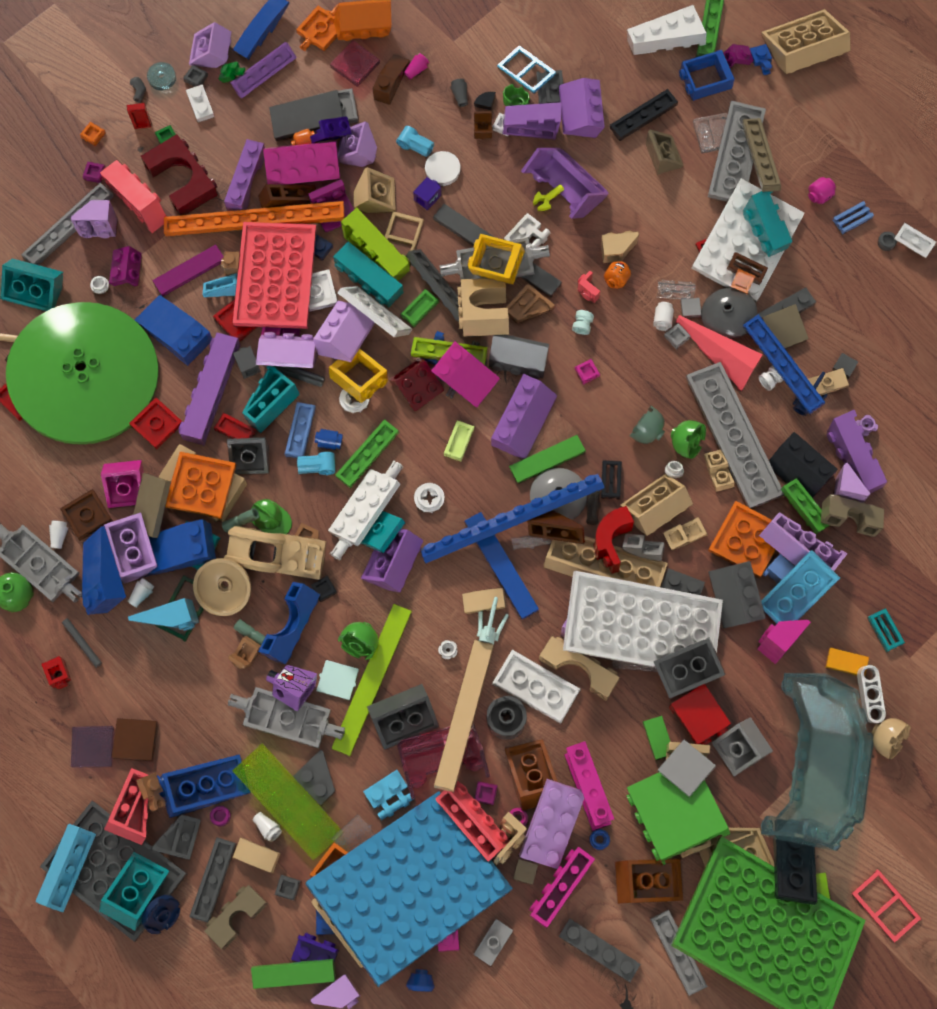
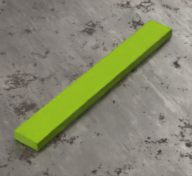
M393 604L380 634L378 647L367 664L341 727H345V733H342L343 738L342 740L335 739L332 746L333 750L351 756L369 714L367 706L372 705L412 611Z

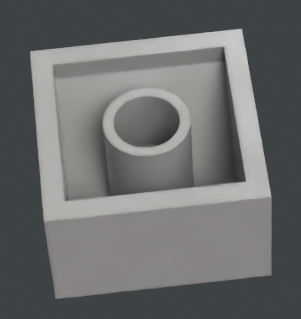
M751 717L738 723L711 742L733 776L738 775L773 752Z

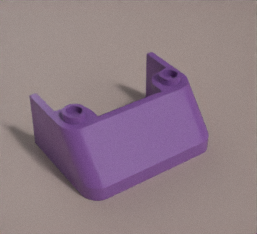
M537 148L521 170L522 173H532L536 181L540 183L548 182L553 188L562 185L564 191L560 194L571 203L569 206L571 209L569 217L571 219L584 218L609 194L597 180L560 148Z

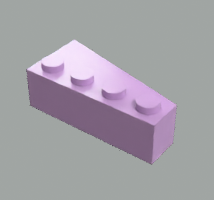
M778 513L759 535L795 566L813 550L835 571L847 555L842 550L838 552L833 549L831 543L827 541L823 543L818 540L813 532L803 531L801 525L781 513Z

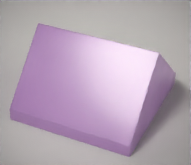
M848 463L844 464L836 477L834 495L864 503L869 497L870 492Z

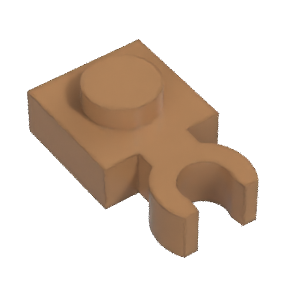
M156 772L136 780L143 799H149L148 806L151 812L157 810L158 807L166 806L164 798L159 794L163 790Z

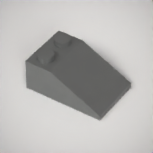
M710 637L653 661L669 699L726 675Z

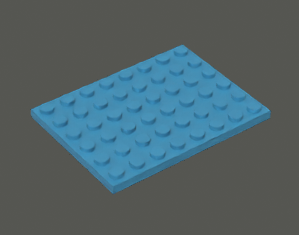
M439 791L305 883L378 987L513 889L492 860L488 862L435 800L441 794Z

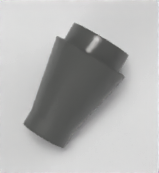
M464 79L453 80L450 89L458 103V107L467 106V83Z

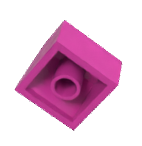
M142 460L103 464L101 478L108 508L136 505L144 473Z

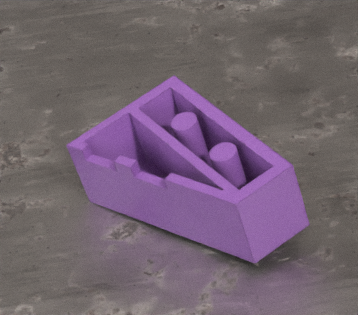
M562 102L506 106L503 115L502 134L555 140L561 122Z

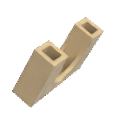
M489 278L461 279V287H457L459 329H463V336L509 334L508 308L483 309L477 307L483 304L506 303V284Z
M179 444L159 475V478L172 481L179 453L185 452L197 455L196 452ZM234 473L222 519L207 516L215 522L218 520L221 522L225 521L247 485L245 478Z

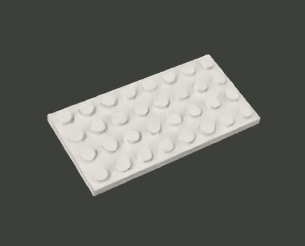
M574 571L563 651L656 668L653 661L710 637L717 653L723 600Z

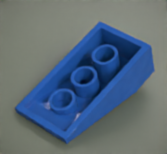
M161 295L135 319L145 331L187 366L210 344L212 339L210 331Z
M201 519L161 531L158 538L148 536L157 567L144 577L205 564L210 560L216 559L211 524Z
M101 526L83 543L82 599L87 615L108 613L126 598L105 526Z
M240 754L164 773L160 777L164 790L163 798L166 802L169 818L191 813L251 793Z

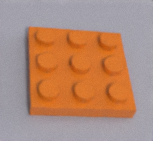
M180 452L165 507L222 519L236 470V463Z
M735 501L708 551L733 565L750 561L754 576L760 579L776 550L759 536L772 520Z

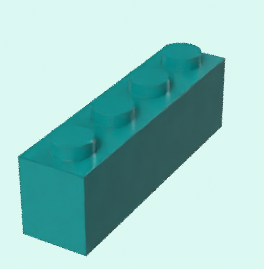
M347 242L333 256L336 269L340 272L344 271L353 283H359L362 289L367 294L371 293L375 296L376 301L381 305L385 304L390 308L404 293L403 285L350 242Z

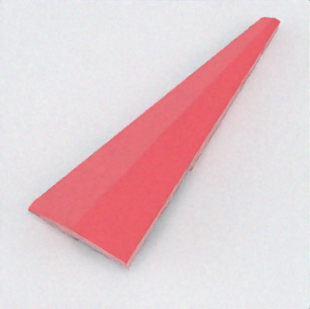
M679 315L675 323H679L697 343L699 349L714 364L722 363L729 380L731 379L737 386V389L742 392L763 354Z

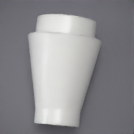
M52 521L51 525H49L50 548L62 549L69 528L67 527V522Z
M141 578L140 581L137 580L128 602L137 608L141 602L153 593L152 590L155 586L144 578Z
M262 812L254 816L253 822L265 840L273 842L280 836L282 830L279 824L265 816Z

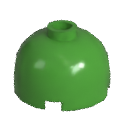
M694 420L680 423L671 432L674 450L685 458L694 459L702 446H699L700 441L705 440L706 426Z
M11 572L0 576V607L8 612H18L29 605L28 602L33 597L32 584L18 573Z
M353 622L347 625L338 638V642H342L341 648L356 658L366 656V660L373 657L379 644L376 631L367 622Z

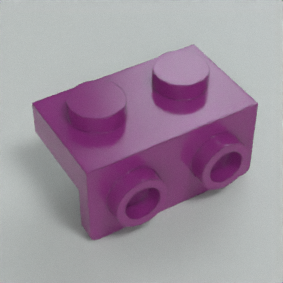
M131 246L113 250L109 284L117 286L129 283L132 286H138L142 253Z

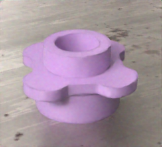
M865 415L861 420L856 421L858 426L862 425L864 430L863 436L865 437L870 432L877 431L878 425L870 415Z

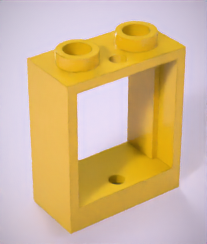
M480 234L479 239H476L474 243V253L468 260V268L474 275L513 285L525 250L522 244ZM487 246L511 252L504 274L479 268Z
M360 348L351 362L338 359L329 366L330 378L360 403L370 399L374 392L379 388H383L388 382L387 370ZM359 362L375 374L361 387L345 375Z

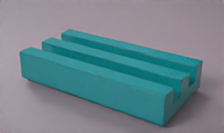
M886 608L867 617L886 652L905 643ZM883 614L898 642L895 643L880 615ZM874 618L877 619L879 625L881 626V628H882L884 634L886 635V637H887V639H888V641H889V643H890L891 645L888 644V642H887L885 636L883 635V633H882L880 627L878 626V624H877V622H876V620H875Z

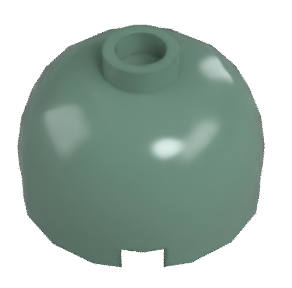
M653 406L648 408L649 411L646 414L644 413L632 430L633 432L629 435L639 443L648 444L655 439L659 441L665 433L662 430L665 425L664 417Z

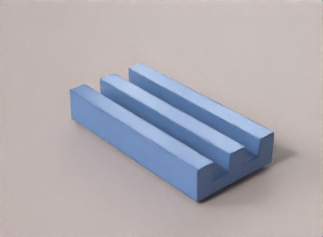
M864 201L833 218L832 221L842 235L873 218L874 214L870 213V209L865 206L866 203ZM863 214H866V216H864V217H862L861 219H859V220H857V221L851 223L850 225H848V226H846V227H844V228L842 227L843 225L847 224L848 222L853 221L854 219L858 218L859 216H861V215H863Z

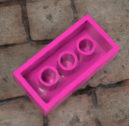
M336 141L263 149L267 184H294L340 179Z

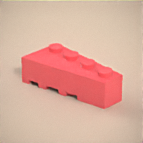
M116 160L100 172L108 187L120 200H123L131 211L133 210L142 223L145 222L151 233H154L164 225V217L167 216L159 203L161 199L155 192L151 193L146 183H140L139 177L135 173L131 174L126 164L122 165Z

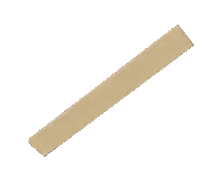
M474 640L434 788L450 792L455 791L494 644Z

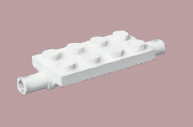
M393 461L385 474L372 469L368 471L328 530L339 539V542L330 552L332 557L341 560L348 547H351L353 544L356 546L360 545L401 485L398 480H395L403 469L400 463Z

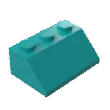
M12 258L2 265L0 299L48 311L55 308L62 291L63 272Z

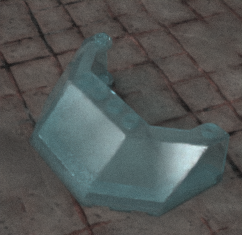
M784 673L781 684L782 690L785 695L793 699L800 720L798 744L795 751V765L792 772V786L789 792L790 801L777 817L766 816L761 823V835L772 839L837 851L841 847L840 842L843 839H847L854 831V825L861 823L864 819L873 736L872 733L867 731L865 724H867L868 720L864 708L859 706L858 699L860 694L857 689L826 673Z

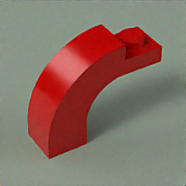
M627 506L608 513L599 523L595 536L594 553L596 560L603 558L606 568H609L611 574L619 572L621 565L612 540L618 535L632 531L634 524Z

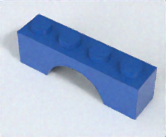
M292 582L284 598L289 608L288 622L280 632L267 634L258 652L275 662L286 664L291 658L292 651L299 641L305 625L309 621L313 608L317 605L320 594L305 584Z

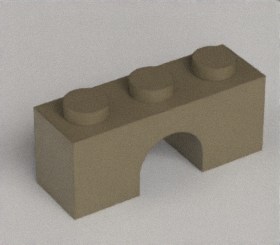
M830 494L822 502L821 523L840 527L847 520V517H850L856 522L857 533L875 537L883 530V508Z
M250 885L241 887L235 894L237 897L232 902L228 901L221 908L222 913L217 918L215 916L211 918L206 924L207 929L204 932L221 949L225 950L239 935L232 926L233 917L237 913L246 912L254 919L268 905Z

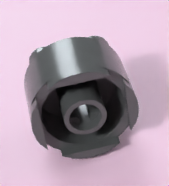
M503 696L495 699L489 705L487 725L494 736L500 739L511 740L523 732L526 726L527 713L520 700L512 696ZM509 714L511 720L503 721L502 716Z

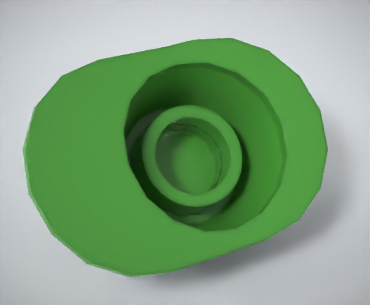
M263 499L257 501L252 506V508H256L259 512V518L252 521V523L263 532L287 534L292 526L290 515L274 501Z

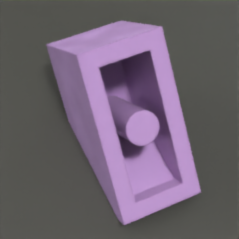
M344 974L312 998L311 1002L313 1004L343 1009L347 1006L350 1009L359 1002L357 998L361 995L348 976Z

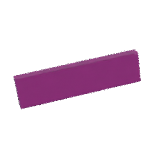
M215 244L152 281L161 296H165L220 265L224 256Z

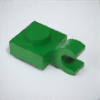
M239 62L224 64L218 79L222 83L233 81L235 76H243L246 68H240Z

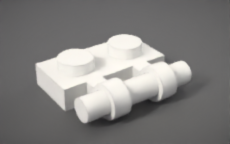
M527 213L505 236L504 240L510 241L526 237L530 239L534 236L536 240L532 244L530 243V247L536 248L548 240L547 237L551 232L548 229H545L543 232L539 231L541 223Z

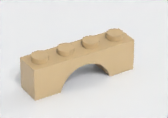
M551 636L541 652L539 660L555 670L568 664L581 667L589 676V691L607 701L619 681L618 673L611 668L605 669L600 666L601 663L595 658L591 657L589 659L583 654L563 651L564 640L560 637L554 638Z

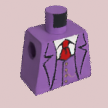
M287 665L280 674L270 670L266 681L273 684L272 695L298 711L315 689L317 673Z

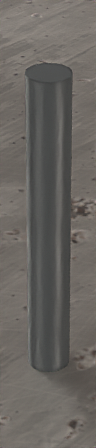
M68 618L63 620L62 624L96 668L99 667L102 662Z

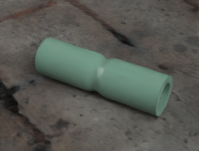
M252 508L239 516L222 522V528L228 533L234 526H242L258 519L259 512L256 508Z
M241 619L234 626V629L240 634L248 636L259 645H262L266 636L255 631L253 627Z

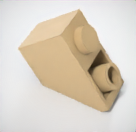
M626 231L619 234L607 233L602 235L601 250L603 263L622 261L637 244L638 232Z

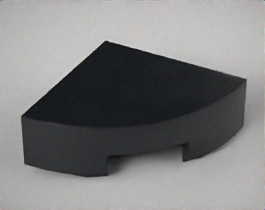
M496 92L482 93L474 101V106L491 110Z

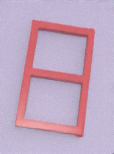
M878 869L851 893L894 943L922 919ZM879 876L894 893V896L874 913L858 893ZM899 899L915 918L894 936L878 916Z

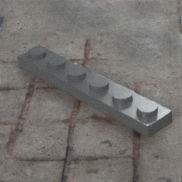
M421 249L409 251L406 257L411 265L417 269L422 279L429 284L432 291L441 299L443 305L453 314L454 319L459 322L458 295Z

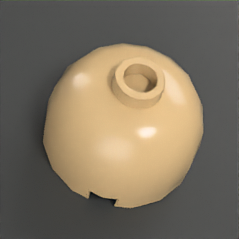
M897 718L886 719L881 724L877 723L872 730L875 749L884 757L893 759L902 749L903 745L901 743L903 739L907 740L911 726Z

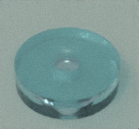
M158 62L148 69L147 79L152 88L163 91L174 85L176 74L170 64Z

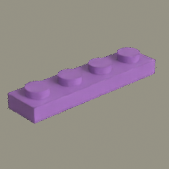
M284 42L245 71L243 76L237 77L230 83L238 96L243 98L297 57L289 44Z

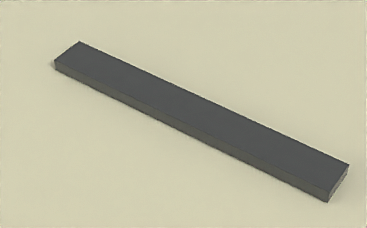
M443 204L433 216V220L472 246H474L476 239H479L480 234L494 237L446 204ZM533 263L535 274L520 278L551 298L562 282Z

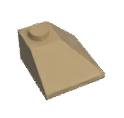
M365 168L354 190V208H358L366 213L396 211L394 178L371 168Z

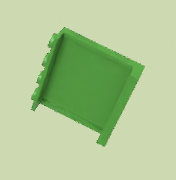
M656 773L627 787L629 794L626 797L631 806H636L638 812L634 814L639 824L644 823L646 830L643 833L648 842H653L655 848L651 850L656 861L661 859L663 865L666 864L665 860L721 834L723 837L730 835V830L705 780L690 798L660 773Z

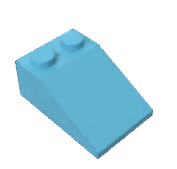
M186 598L128 616L129 621L179 628V630L183 629V631L195 628L194 624L199 623L193 600Z

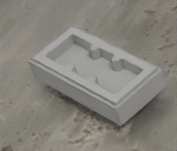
M496 919L473 955L491 966L513 930Z

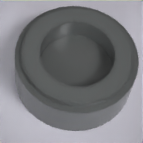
M883 232L878 238V246L884 251L894 249L897 241L894 239L896 235L892 232Z

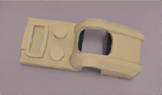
M234 526L228 531L230 537L227 555L224 556L225 559L233 560L243 568L255 571L277 572L321 579L327 541L282 533H266L254 528ZM256 541L275 545L273 561L271 563L253 561Z

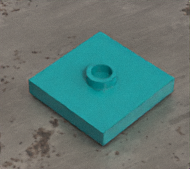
M382 511L361 544L384 553L405 524V521L400 517Z

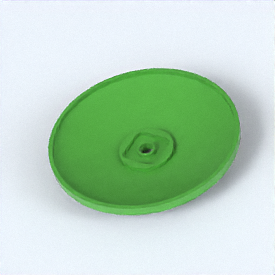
M91 302L61 305L33 319L14 341L6 365L8 392L19 415L30 427L40 434L69 444L98 443L127 431L131 428L129 423L152 402L159 378L156 352L144 329L124 312L107 305ZM83 363L86 365V368L83 371H78L76 366Z

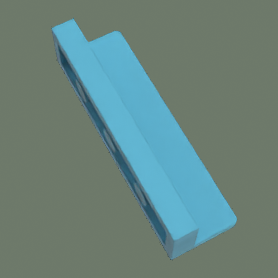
M71 824L67 825L36 898V903L64 912L96 836L95 833Z

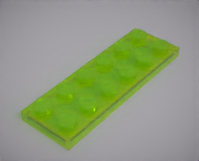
M263 743L232 770L313 861L344 833Z

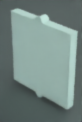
M326 660L323 671L319 674L320 680L316 691L350 701L353 688L356 687L355 681L359 669Z

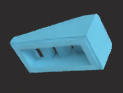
M238 274L203 283V297L235 296Z

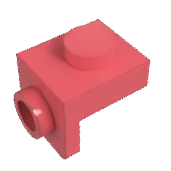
M589 271L578 279L577 291L581 293L584 299L595 304L599 299L600 290L590 283L593 272Z

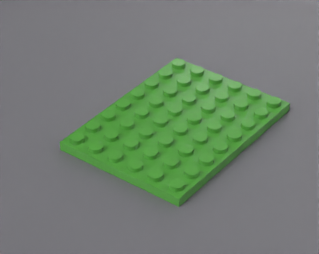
M721 836L717 840L671 946L778 1009H833L866 920L818 892V903L815 905L775 899L774 866Z

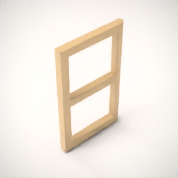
M393 211L385 238L412 245L411 250H415L424 219ZM395 217L419 223L413 241L390 235Z

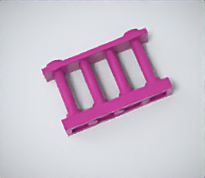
M586 742L567 747V753L564 754L575 787L580 789L584 796L582 806L592 832L611 825L614 816Z

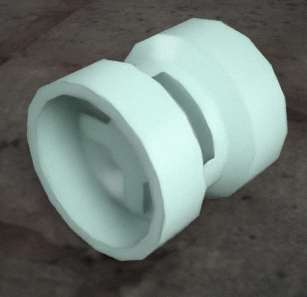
M578 310L575 315L576 322L573 323L572 330L577 334L588 335L590 334V323L593 322L594 315L589 311Z

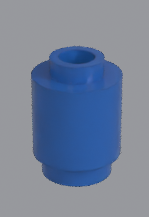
M320 429V432H316L315 443H318V447L336 450V448L341 449L343 434H339V431Z

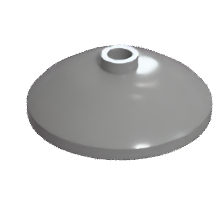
M548 469L538 475L532 483L530 502L535 498L547 496L554 490L563 489L571 483L580 482L582 479L568 469ZM587 496L558 507L554 511L573 520L585 508Z

